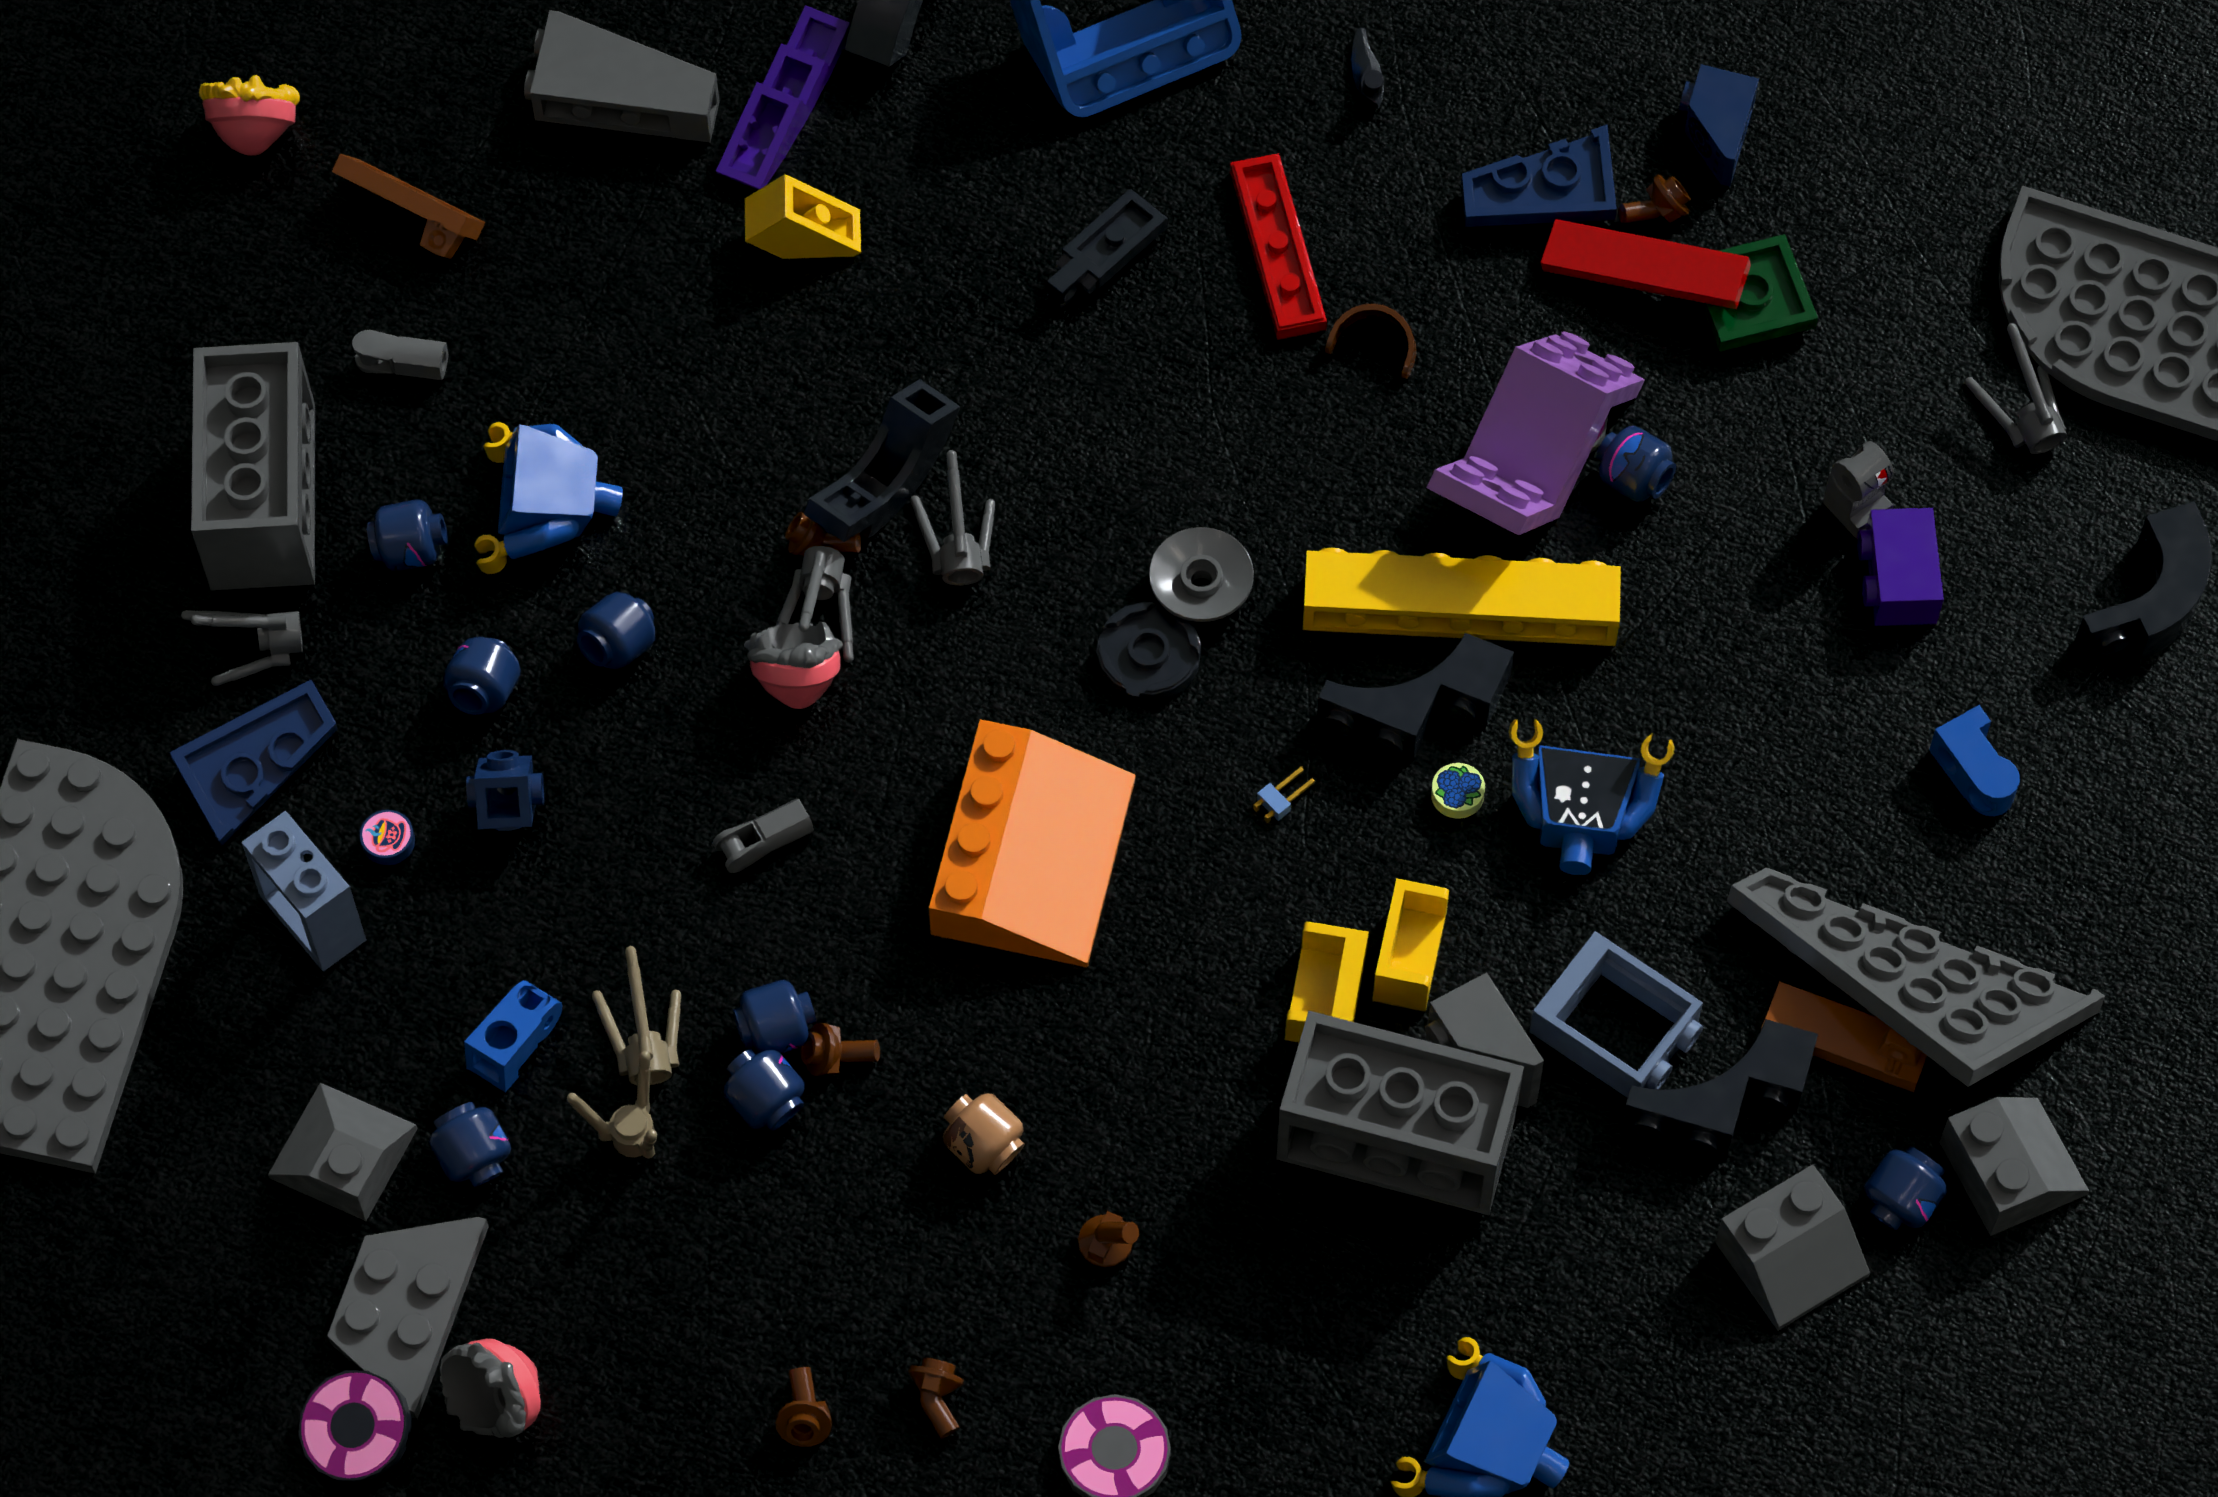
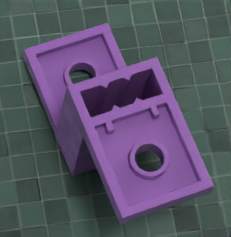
M1562 332L1560 336L1555 334L1517 346L1511 355L1465 457L1435 469L1427 488L1517 535L1551 522L1560 517L1611 407L1637 398L1645 379L1632 373L1635 367L1631 363L1607 354L1604 359L1587 350L1590 345L1587 341L1568 332Z

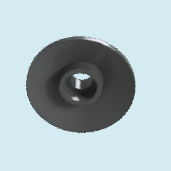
M1207 527L1185 529L1168 537L1155 551L1149 572L1151 589L1157 601L1171 614L1194 622L1215 621L1235 612L1248 598L1254 577L1252 560L1245 547L1228 533ZM1197 579H1206L1210 582V585L1198 587L1192 583Z

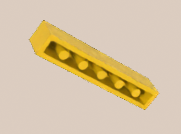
M1339 548L1307 551L1303 630L1462 638L1467 633L1487 640L1616 646L1620 624L1621 566H1608L1600 561H1585L1580 564L1555 563L1546 558H1534L1529 561H1507L1491 555L1480 556L1475 559L1451 558L1443 553L1407 556L1398 555L1388 550H1379L1371 554L1347 553Z

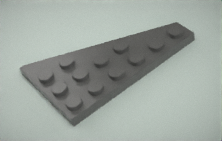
M1767 867L1733 884L1727 898V902L1745 915L1751 922L1757 924L1783 944L1790 952L1796 954L1822 974L1830 983L1839 987L1865 1007L1869 1013L1878 1017L1904 1037L1911 1045L1917 1047L1967 1087L2099 1013L2105 999V995L2096 989H2092L2091 994L2084 995L2055 984L2053 981L2055 974L2039 968L2027 967L2018 960L1983 947L1976 946L1974 953L1944 943L1939 940L1940 931L1926 926L1911 924L1902 917L1862 903L1860 911L1831 901L1825 898L1826 889L1813 884L1798 882L1789 875Z

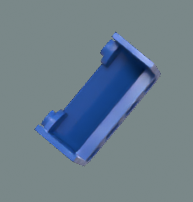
M1010 0L1023 43L1059 105L1077 117L1091 116L1230 58L1237 51L1241 42V29L1232 0H1153L1075 33L1072 32L1067 16L1053 6H1042L1040 0Z

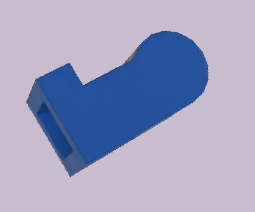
M1980 705L1936 728L1929 751L1973 809L1982 815L1996 817L2010 809L2020 783V775L2016 766L2010 760L1999 756L1987 740L1986 736L1991 720Z
M523 980L519 982L464 1041L466 1068L506 1093L519 1077V1068L538 1047V1043L544 1040L555 1027L562 1012V1003L528 981Z

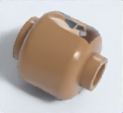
M991 1093L982 1094L974 1100L965 1094L943 1117L950 1124L943 1135L945 1146L975 1174H982L988 1170L994 1175L998 1174L1017 1156L1025 1145L1020 1140L1023 1133L1022 1122Z

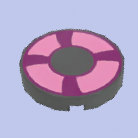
M1114 1394L1093 1398L1075 1409L1062 1428L1058 1454L1062 1472L1066 1476L1067 1482L1073 1491L1082 1497H1147L1155 1492L1167 1474L1171 1447L1167 1428L1155 1410L1136 1398Z

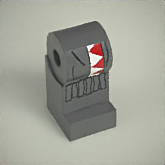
M1866 441L1851 458H1844L1834 463L1829 473L1823 504L1855 538H1857L1859 530L1866 529L1870 510L1893 509V504L1884 495L1887 482L1894 477L1892 463L1885 452L1872 441Z

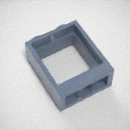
M286 811L241 842L260 897L322 971L328 969L366 941L350 886ZM311 854L313 859L305 862L303 855Z
M1595 931L1533 1010L1530 1033L1628 1098L1631 1085L1659 1090L1673 1068L1669 1061L1678 1049L1684 1053L1688 1052L1703 1030V1025L1698 1023L1703 1002ZM1601 975L1674 1023L1638 1071L1565 1023L1566 1019Z

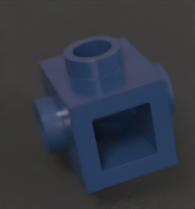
M512 750L491 752L487 755V758L478 759L475 776L467 777L468 808H476L478 829L512 831L522 827H532L536 805H544L543 774L533 773L532 755L519 756L518 752Z

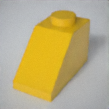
M784 174L745 198V242L782 259L854 257L861 253L860 209Z

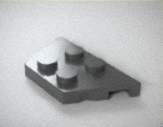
M474 1217L365 1236L327 1337L330 1344L348 1361H353L362 1371L372 1372L395 1385L406 1398L412 1419L418 1420L489 1226L485 1218Z

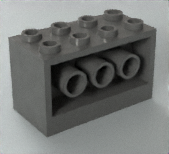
M298 342L193 349L191 532L211 591L315 585V403Z
M1308 1011L1280 1106L1276 1160L1489 1215L1516 1118L1524 1066Z

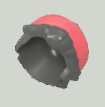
M819 621L816 626L810 623L809 629L806 632H801L798 628L799 623L780 624L775 627H769L760 633H753L750 640L744 644V647L749 651L747 657L750 660L752 674L758 679L767 693L790 708L804 709L815 703L823 695L840 670L839 650L843 648L842 641L834 638L829 626L825 622Z
M486 1338L458 1345L441 1359L440 1381L443 1384L442 1393L445 1396L447 1414L455 1415L459 1418L461 1430L473 1431L479 1435L495 1436L496 1438H511L522 1433L536 1420L541 1404L538 1371L534 1363L522 1351L495 1339Z

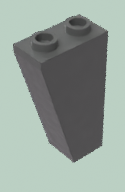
M549 10L545 29H538L535 37L534 56L538 59L536 69L528 70L524 87L525 99L531 100L536 121L711 143L720 102L716 73L570 15Z

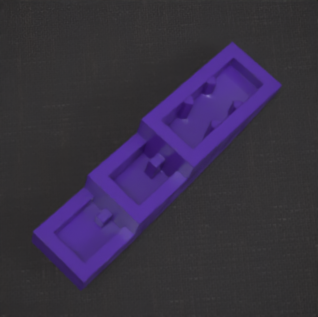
M805 5L788 44L784 45L781 43L763 84L756 83L716 169L717 174L756 190L768 184L793 145L829 80L846 45L851 26L849 22Z

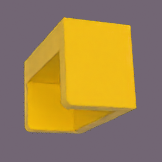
M1396 878L1375 973L1373 1001L1426 1011L1446 919L1449 897L1448 889Z
M1314 922L1304 923L1302 949L1292 1002L1286 1018L1285 1040L1300 1041L1308 1011L1354 1022L1367 954L1368 931Z

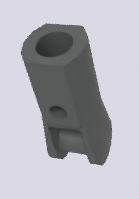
M373 330L361 331L352 340L353 350L356 353L355 362L358 369L362 372L376 374L395 373L396 375L441 381L444 378L448 362L446 342L402 336L397 337Z
M797 798L754 820L724 830L714 838L712 844L717 851L724 852L728 859L725 867L729 873H736L746 869L766 855L812 833L814 829L808 813ZM755 837L757 843L745 848L742 842Z

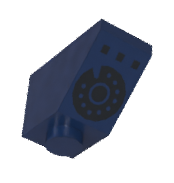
M1701 64L1696 82L1686 81L1681 97L1679 110L1687 112L1684 132L1721 185L1730 187L1754 108L1759 78Z

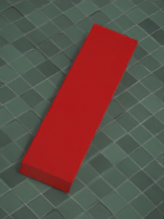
M1279 153L1231 162L1230 174L1277 340L1326 330L1327 319Z
M1558 219L1554 221L1541 260V266L1545 272L1736 310L1751 266L1750 259L1747 256Z

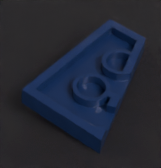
M1608 125L1592 129L1590 136L1569 143L1566 139L1548 145V150L1525 158L1516 155L1463 173L1461 177V192L1465 227L1554 223L1555 219L1568 222L1615 220L1617 207Z
M309 680L171 751L170 756L215 838L222 847L337 731V724L313 681Z

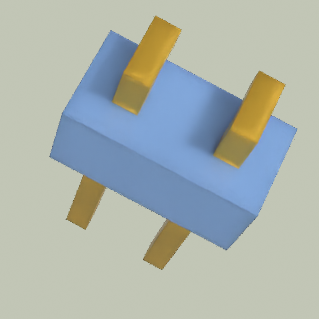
M1302 767L1276 787L1269 783L1257 793L1258 801L1254 804V810L1257 812L1260 806L1263 805L1269 811L1265 815L1267 823L1271 821L1273 816L1279 821L1291 811L1290 802L1315 783V780L1311 778L1288 798H1285L1279 792L1304 772Z

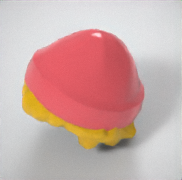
M253 75L245 83H242L239 77H232L226 84L223 82L203 83L199 89V96L203 100L205 119L212 124L224 143L241 154L256 156L263 153L289 126L295 123L296 105L300 101V95L294 87L287 84L279 85V88L276 89L269 88L263 84L259 76Z

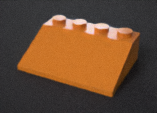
M980 719L929 905L931 935L1088 967L1135 783V774L1033 730Z

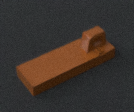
M340 154L332 170L333 173L427 219L420 246L441 257L451 259L465 237L477 240L485 224L484 221L360 159Z
M1780 981L1765 1018L1817 1033L1818 1037L1813 1056L1911 1092L1915 1091L1927 1058L1926 1054L1911 1045L1904 1037L1878 1017Z

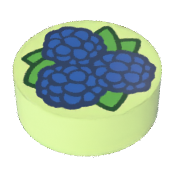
M1464 763L1448 764L1442 767L1433 778L1432 802L1436 809L1447 817L1455 819L1469 817L1475 814L1482 806L1485 782L1479 771Z

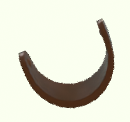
M1362 304L1351 308L1341 315L1329 334L1325 353L1331 354L1341 333L1351 324L1369 318L1384 319L1397 325L1408 338L1409 349L1401 374V378L1408 379L1416 358V343L1411 328L1404 317L1396 310L1380 304Z

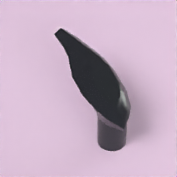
M1359 28L1355 32L1352 46V76L1356 89L1362 99L1379 110L1383 100L1384 77L1380 64L1370 49L1366 29Z

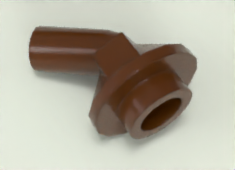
M1657 175L1654 177L1653 183L1647 188L1651 200L1623 203L1618 207V216L1623 224L1653 220L1661 216L1669 223H1672L1681 216L1686 217L1689 214L1685 204L1691 198L1675 177L1671 176L1668 180H1665L1662 176Z
M799 512L793 518L785 534V538L790 541L788 550L792 555L804 557L805 550L813 546L831 547L840 553H859L861 550L860 533L843 542L836 536L827 533L820 525L805 516L803 512Z
M819 1022L812 1026L808 1032L807 1043L800 1048V1058L806 1065L807 1071L813 1076L839 1073L840 1062H877L880 1057L878 1040L841 1041L840 1027Z
M1107 1211L1104 1215H1098L1089 1219L1080 1229L1078 1237L1079 1250L1085 1260L1094 1266L1103 1268L1116 1266L1125 1261L1131 1253L1132 1245L1139 1236L1138 1226L1133 1222H1124L1123 1217Z
M923 1358L921 1366L911 1365L908 1372L920 1391L922 1409L940 1439H943L956 1432L960 1427L942 1397L961 1387L964 1379L954 1375L955 1365L933 1358Z
M811 1367L789 1370L793 1402L786 1404L779 1410L776 1417V1430L781 1438L789 1444L799 1447H812L822 1443L829 1436L832 1427L830 1411L826 1401L816 1402Z

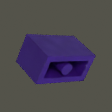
M1933 508L1870 510L1866 529L1858 531L1857 549L1859 560L1867 561L1869 575L1863 576L1862 596L1864 606L1872 607L1874 626L1937 624L1944 598Z

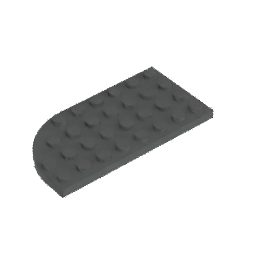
M2022 185L2000 250L1998 286L2009 324H2016L2027 353L2054 379L2088 399L2218 442V248Z
M17 739L0 787V1153L96 1174L177 930L183 899V873L171 830L162 812L152 798L135 781L117 768L90 755Z

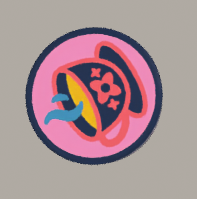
M381 810L375 812L364 821L360 829V841L363 851L376 864L383 866L396 865L408 858L414 849L415 835L411 822L398 811Z

